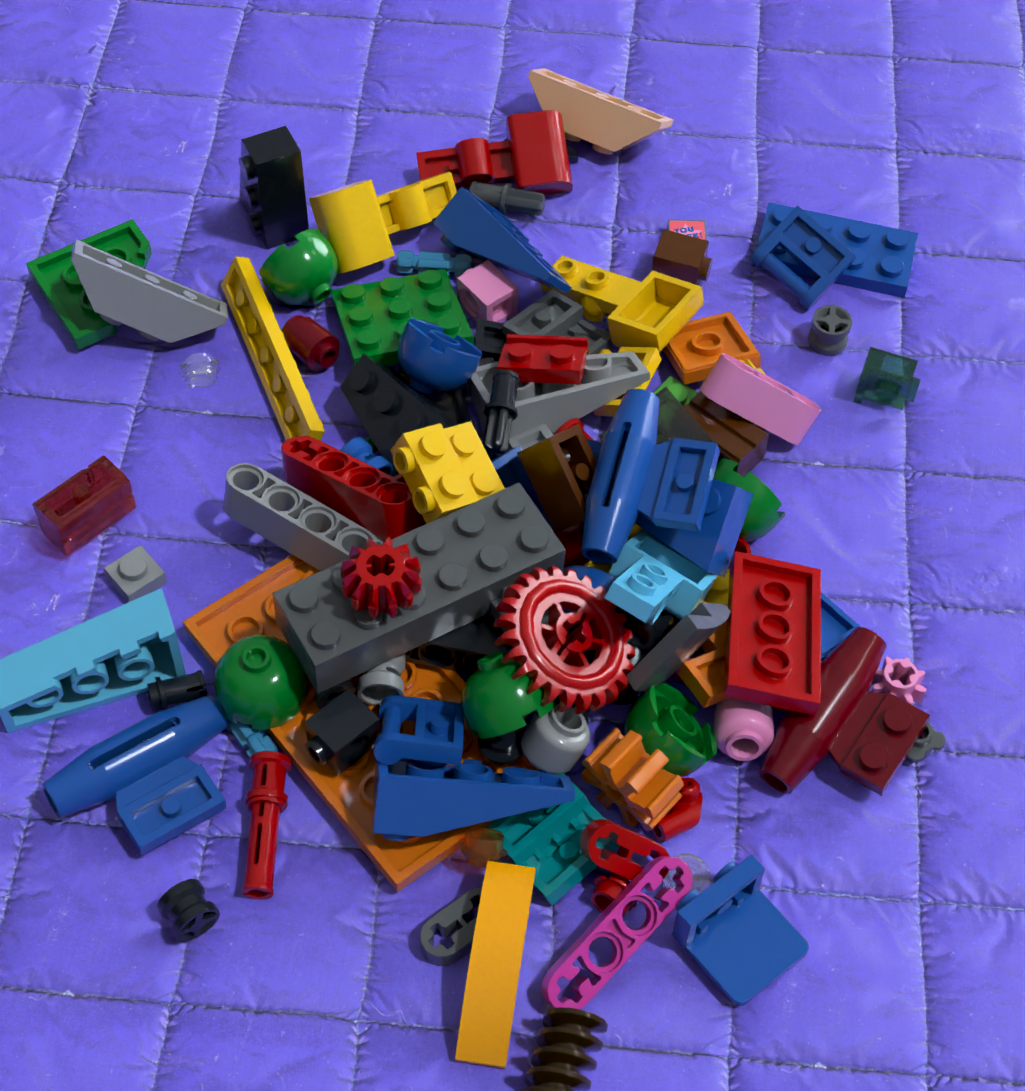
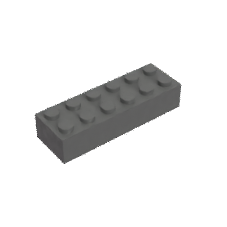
M519 482L392 539L393 548L407 543L410 549V557H418L421 565L419 577L422 579V587L419 595H413V604L410 610L397 606V614L394 619L386 611H379V614L373 620L369 615V608L355 613L354 608L351 606V599L344 598L341 592V582L343 579L341 578L340 568L343 563L342 561L273 592L276 623L316 692L319 694L489 614L491 601L503 597L505 589L514 584L517 577L521 574H529L534 568L547 570L550 566L560 568L563 573L566 549Z

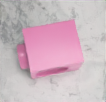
M489 260L475 268L466 270L457 278L458 301L461 308L475 322L478 318L503 323L517 315L518 287Z

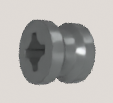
M825 305L818 308L812 317V327L808 335L809 346L818 354L825 356H835L842 353L846 349L848 334L852 326L851 315L845 309L834 305Z

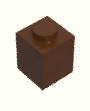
M664 229L653 255L652 270L695 285H699L700 280L707 281L713 258L707 257L709 241Z

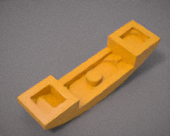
M487 861L470 954L455 1061L506 1069L524 942L536 868Z

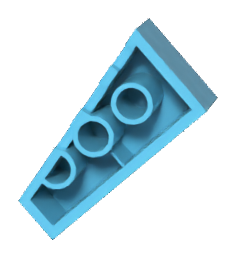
M162 588L1 658L0 717L7 733L148 692L147 684L155 682V677L160 676L162 681L186 675L176 632Z

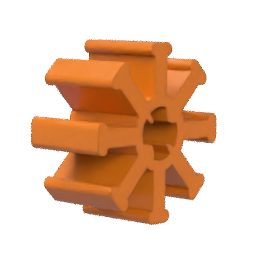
M614 728L581 762L586 767L581 772V776L586 784L590 783L602 790L596 799L606 809L615 803L619 807L623 817L622 821L625 824L634 828L640 822L646 831H650L682 797L681 793H679V790L684 786L682 778L677 774L674 775L662 769L669 759L659 749H656L651 755L645 752L640 734L630 730L623 736L618 728Z

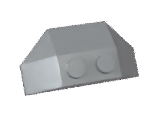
M75 240L71 261L94 312L99 313L100 317L106 322L117 326L125 324L137 329L140 335L149 340L159 341L161 339L169 343L225 325L228 319L227 303L211 298L92 247L80 240Z

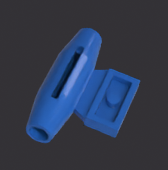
M629 389L626 391L602 442L586 499L581 550L585 558L596 563L609 565L617 562L639 513L653 522L655 526L700 532L720 453L718 444L673 437L671 441L656 445L660 400L655 394L647 390Z
M211 694L156 712L88 748L41 784L43 792L59 818L116 798L118 820L142 856L226 809L224 797L202 764L199 765L188 759L228 727L226 715L216 698Z

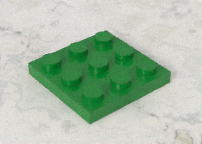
M445 269L426 270L420 274L398 278L388 277L382 281L361 285L350 284L344 288L334 289L331 293L332 304L353 366L356 365L362 354L387 366L399 364L398 343L401 333L410 318L436 324L445 328L444 334L454 339L458 335L474 345L472 331Z

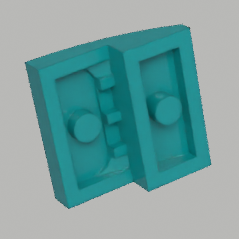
M573 782L572 785L575 789L574 801L495 819L484 828L514 865L536 868L534 887L551 906L598 866L583 854L580 847V838L582 831L589 823L605 818L589 803L585 794ZM599 837L596 841V846L601 850L606 848L614 852L620 847V845L608 837Z

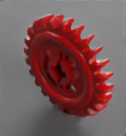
M550 566L547 570L534 568L529 574H521L517 577L514 584L505 589L503 593L505 599L496 606L498 612L507 613L496 619L493 626L495 628L504 627L509 630L497 638L495 645L507 644L512 646L513 649L501 660V663L519 661L521 664L512 675V679L517 680L529 675L531 681L526 689L527 694H531L538 688L543 687L544 697L541 701L542 706L549 704L559 696L558 712L566 711L575 702L574 712L578 715L588 708L594 712L605 704L612 703L617 699L619 692L627 688V675L634 668L629 660L635 657V649L627 644V642L633 639L632 631L623 628L622 625L627 621V618L623 613H616L615 608L617 605L604 598L606 589L601 585L594 589L591 578L586 575L578 580L577 573L570 568H567L563 573L556 566ZM562 608L569 609L574 613H564ZM548 609V625L541 623L545 610ZM578 623V625L567 634V631ZM595 650L592 663L588 664L583 652Z

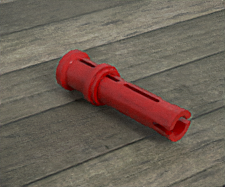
M274 751L257 752L252 754L249 760V766L253 770L251 790L246 794L245 803L248 810L251 811L242 893H244L245 897L251 899H268L274 894L273 882L280 814L287 808L289 800L288 795L284 791L286 773L292 768V760L287 755Z

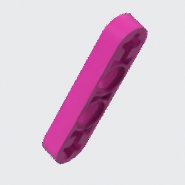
M661 856L650 861L547 971L542 980L541 990L543 998L548 1005L553 1008L562 1007L579 1010L586 1006L689 893L692 888L693 877L691 869L686 862L676 857ZM675 869L676 873L672 878L676 883L675 888L663 887L654 896L655 899L661 901V905L658 907L651 897L641 892V889L645 887L646 890L655 891L663 881L662 876L659 874L660 870ZM638 900L646 909V920L642 926L632 930L623 922L622 914L623 909L629 902ZM605 937L612 944V957L605 965L596 966L589 959V946L596 938ZM577 959L584 969L594 974V977L590 981L588 977L581 975L572 985V989L576 993L574 998L569 999L562 996L558 999L556 996L560 993L561 989L557 981L561 977L571 980L579 973L580 969L573 966V962Z

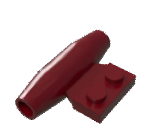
M856 627L821 663V704L815 716L791 710L787 712L779 725L759 771L760 777L772 788L782 793L790 794L829 754L840 769V773L880 796L883 795L928 724L930 715L889 692L888 694L868 692L887 647L885 641L878 634L864 627Z

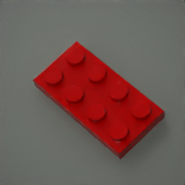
M734 551L730 562L728 608L731 612L727 619L723 696L815 716L821 704V569Z

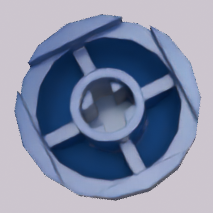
M410 318L401 333L398 343V362L403 372L412 378L410 385L422 393L432 395L434 389L448 392L459 389L466 384L475 373L482 352L472 343L458 335L454 339L444 334L445 328L424 320Z

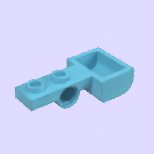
M641 530L625 543L617 562L612 565L608 574L616 578V580L613 581L604 598L650 625L654 624L663 610L682 620L703 602L718 575L706 572L659 539Z

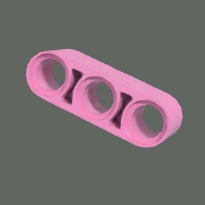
M725 353L721 354L700 387V391L712 401L795 445L800 444L822 411L818 405L807 397Z

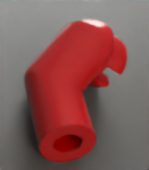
M689 777L682 778L684 786L679 790L682 797L670 809V813L666 814L652 829L655 839L660 843H664L698 825L703 797L697 780Z

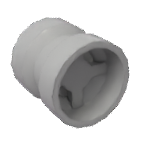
M406 653L363 672V676L358 680L357 692L358 698L362 702L379 706L381 701L389 695L404 696V681L400 675L405 671Z

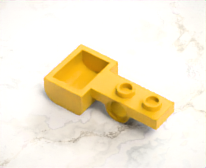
M445 172L378 196L376 195L372 179L358 181L311 197L309 201L318 229L327 238L337 254L339 263L338 273H345L394 256L389 234L431 222L432 219L438 217L457 191L452 173Z
M561 256L552 266L572 287L566 294L541 284L543 291L549 292L553 289L584 306L583 317L591 322H600L607 314H610L607 317L611 341L615 346L619 348L655 347L659 353L704 304L701 286L653 270L640 282L565 256Z

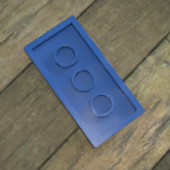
M768 203L756 249L790 214L794 207ZM804 210L856 255L854 262L834 282L835 284L905 298L918 233ZM780 246L772 253L797 276L818 280Z

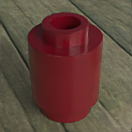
M297 315L285 323L282 328L284 339L290 352L314 371L323 370L334 364L340 347L339 340L310 317Z

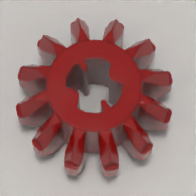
M389 536L383 542V545H376L369 537L365 543V549L352 546L349 552V560L343 561L340 568L341 578L343 579L341 582V592L344 598L351 599V606L354 608L355 613L369 608V615L373 620L379 614V611H386L394 619L397 614V606L410 610L413 604V595H419L421 591L422 579L419 577L421 565L418 557H410V549L407 543L393 548V541Z

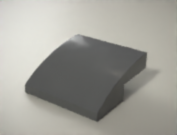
M553 289L502 325V333L506 337L507 334L588 337V355L599 354L602 349L611 350L613 345L610 334L582 319L584 306Z
M701 602L690 614H687L627 675L628 682L635 691H646L652 685L656 688L660 683H664L728 619L731 611L726 604Z

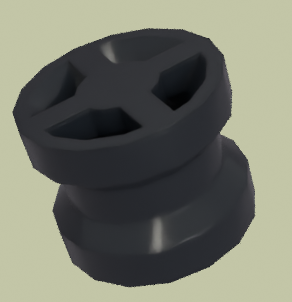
M187 879L171 887L163 894L157 904V909L161 916L165 919H170L173 923L172 933L177 941L180 942L193 940L206 933L214 926L220 916L216 905L213 902L206 901L204 898L205 889L197 879Z

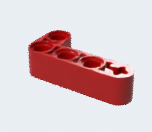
M310 436L292 437L282 444L281 451L285 482L362 526L372 534L384 540L389 536L392 540L426 524L422 514L414 507L412 493L402 474L399 473L393 477Z

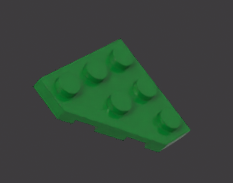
M133 219L80 240L144 269L152 255L150 242ZM73 244L27 262L26 266L32 280L79 350L114 335L118 326L106 322L100 317L99 313L94 312L71 261Z

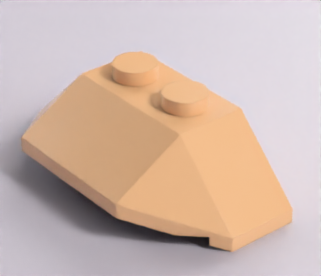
M535 69L529 72V81L542 110H555L561 113L565 138L580 142L583 139L593 143L592 149L597 152L612 155L613 152L628 149L672 127L674 120L589 87L548 69Z

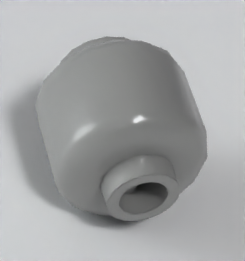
M557 704L549 713L541 718L538 712H535L523 731L520 742L522 752L536 769L553 774L566 773L575 766L588 747L591 736L588 724L582 713L575 714V707L573 706L564 712H558L559 704Z

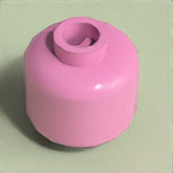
M730 697L717 703L713 712L714 737L717 741V747L722 753L735 760L751 761L769 750L774 740L773 711L771 706Z

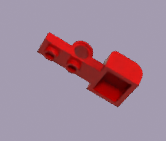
M555 110L510 115L506 118L508 141L489 143L484 138H470L460 141L456 144L455 148L417 152L420 181L441 173L451 172L456 189L471 187L473 181L486 184L514 181L515 189L542 193L544 195L571 192L573 183L562 115Z

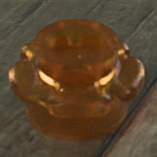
M489 828L468 829L465 833V841L460 843L461 853L467 856V862L474 866L486 867L487 861L496 862L500 857L507 855V850L503 849L504 835L497 830Z

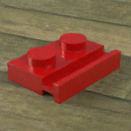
M507 334V343L503 346L497 370H510L517 373L520 377V382L581 384L586 365V355L589 353L588 337Z

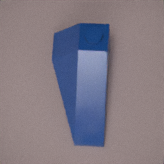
M463 187L458 190L433 222L444 234L440 240L455 253H459L462 249L475 258L483 261L489 260L493 265L566 294L572 288L559 272L542 258L543 254L528 243L529 239L499 210Z
M375 758L372 809L373 833H379L382 837L393 841L409 840L411 836H428L572 802L575 798V789L569 776L519 767L504 768L503 773L500 774L493 772L492 768L482 765V761L468 758L464 760V763L456 766L449 764L445 766H432L421 760L401 758L393 765H385Z

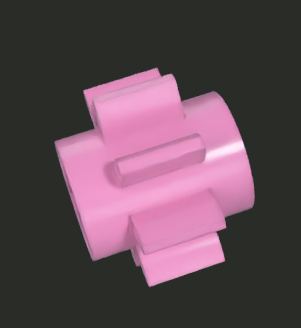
M887 656L884 659L882 668H878L871 683L874 685L871 692L888 694L889 692L913 705V701L922 703L927 690L921 686L925 671L917 670L915 665L910 662V658L892 660Z

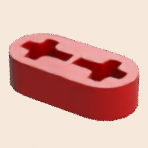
M599 819L592 821L582 831L580 838V847L585 857L599 867L629 880H633L645 867H641L631 860L633 852L642 856L649 855L653 859L669 856L667 850L654 840L610 820ZM608 837L620 845L617 853L606 848L601 850L596 846L598 838ZM660 870L659 874L662 876L663 879L666 877L669 870Z

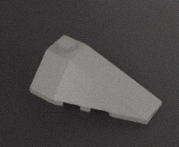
M634 352L586 355V365L580 385L519 382L515 401L518 415L512 421L510 437L544 423L553 434L570 419H580L625 394L627 390L634 389L650 380V372ZM498 362L478 366L468 381L483 434L487 416H485L483 411L485 405L490 401L493 383L492 376L497 371Z

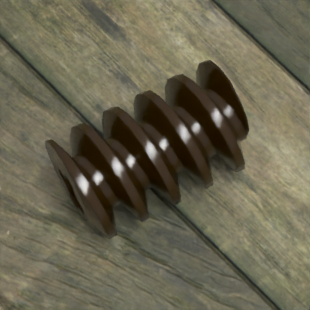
M562 1007L549 1009L543 1016L542 1024L544 1029L538 1032L536 1043L539 1048L535 1049L531 1055L530 1063L533 1067L527 1070L524 1082L527 1087L521 1091L590 1090L592 1082L579 1073L580 1070L590 1072L596 1070L597 1062L592 1057L586 1055L585 1052H599L602 1050L603 1042L591 1035V1032H607L608 1024L603 1018L584 1010Z

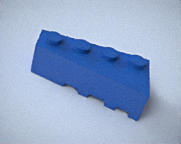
M586 438L597 461L602 443ZM713 479L700 532L655 526L653 522L640 513L635 524L706 572L725 577L754 494L737 486Z

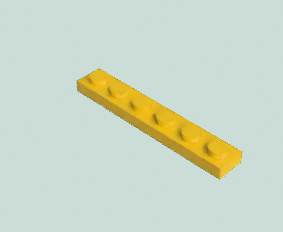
M235 256L221 283V287L285 440L296 436H310L321 441L325 432L323 423L319 419L309 391L306 389L298 371L296 361L291 355L284 339V334L272 311L271 304L268 302L260 284V279L253 268L250 258Z

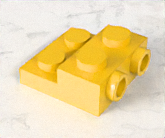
M471 421L445 429L439 423L403 433L390 450L393 455L394 466L403 475L412 493L414 507L422 514L426 524L505 489Z

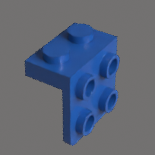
M752 854L739 864L735 861L726 864L713 878L714 883L702 893L695 889L687 894L676 906L677 914L672 936L732 1004L736 1006L746 1005L804 958L809 949L807 940L759 890L765 868Z

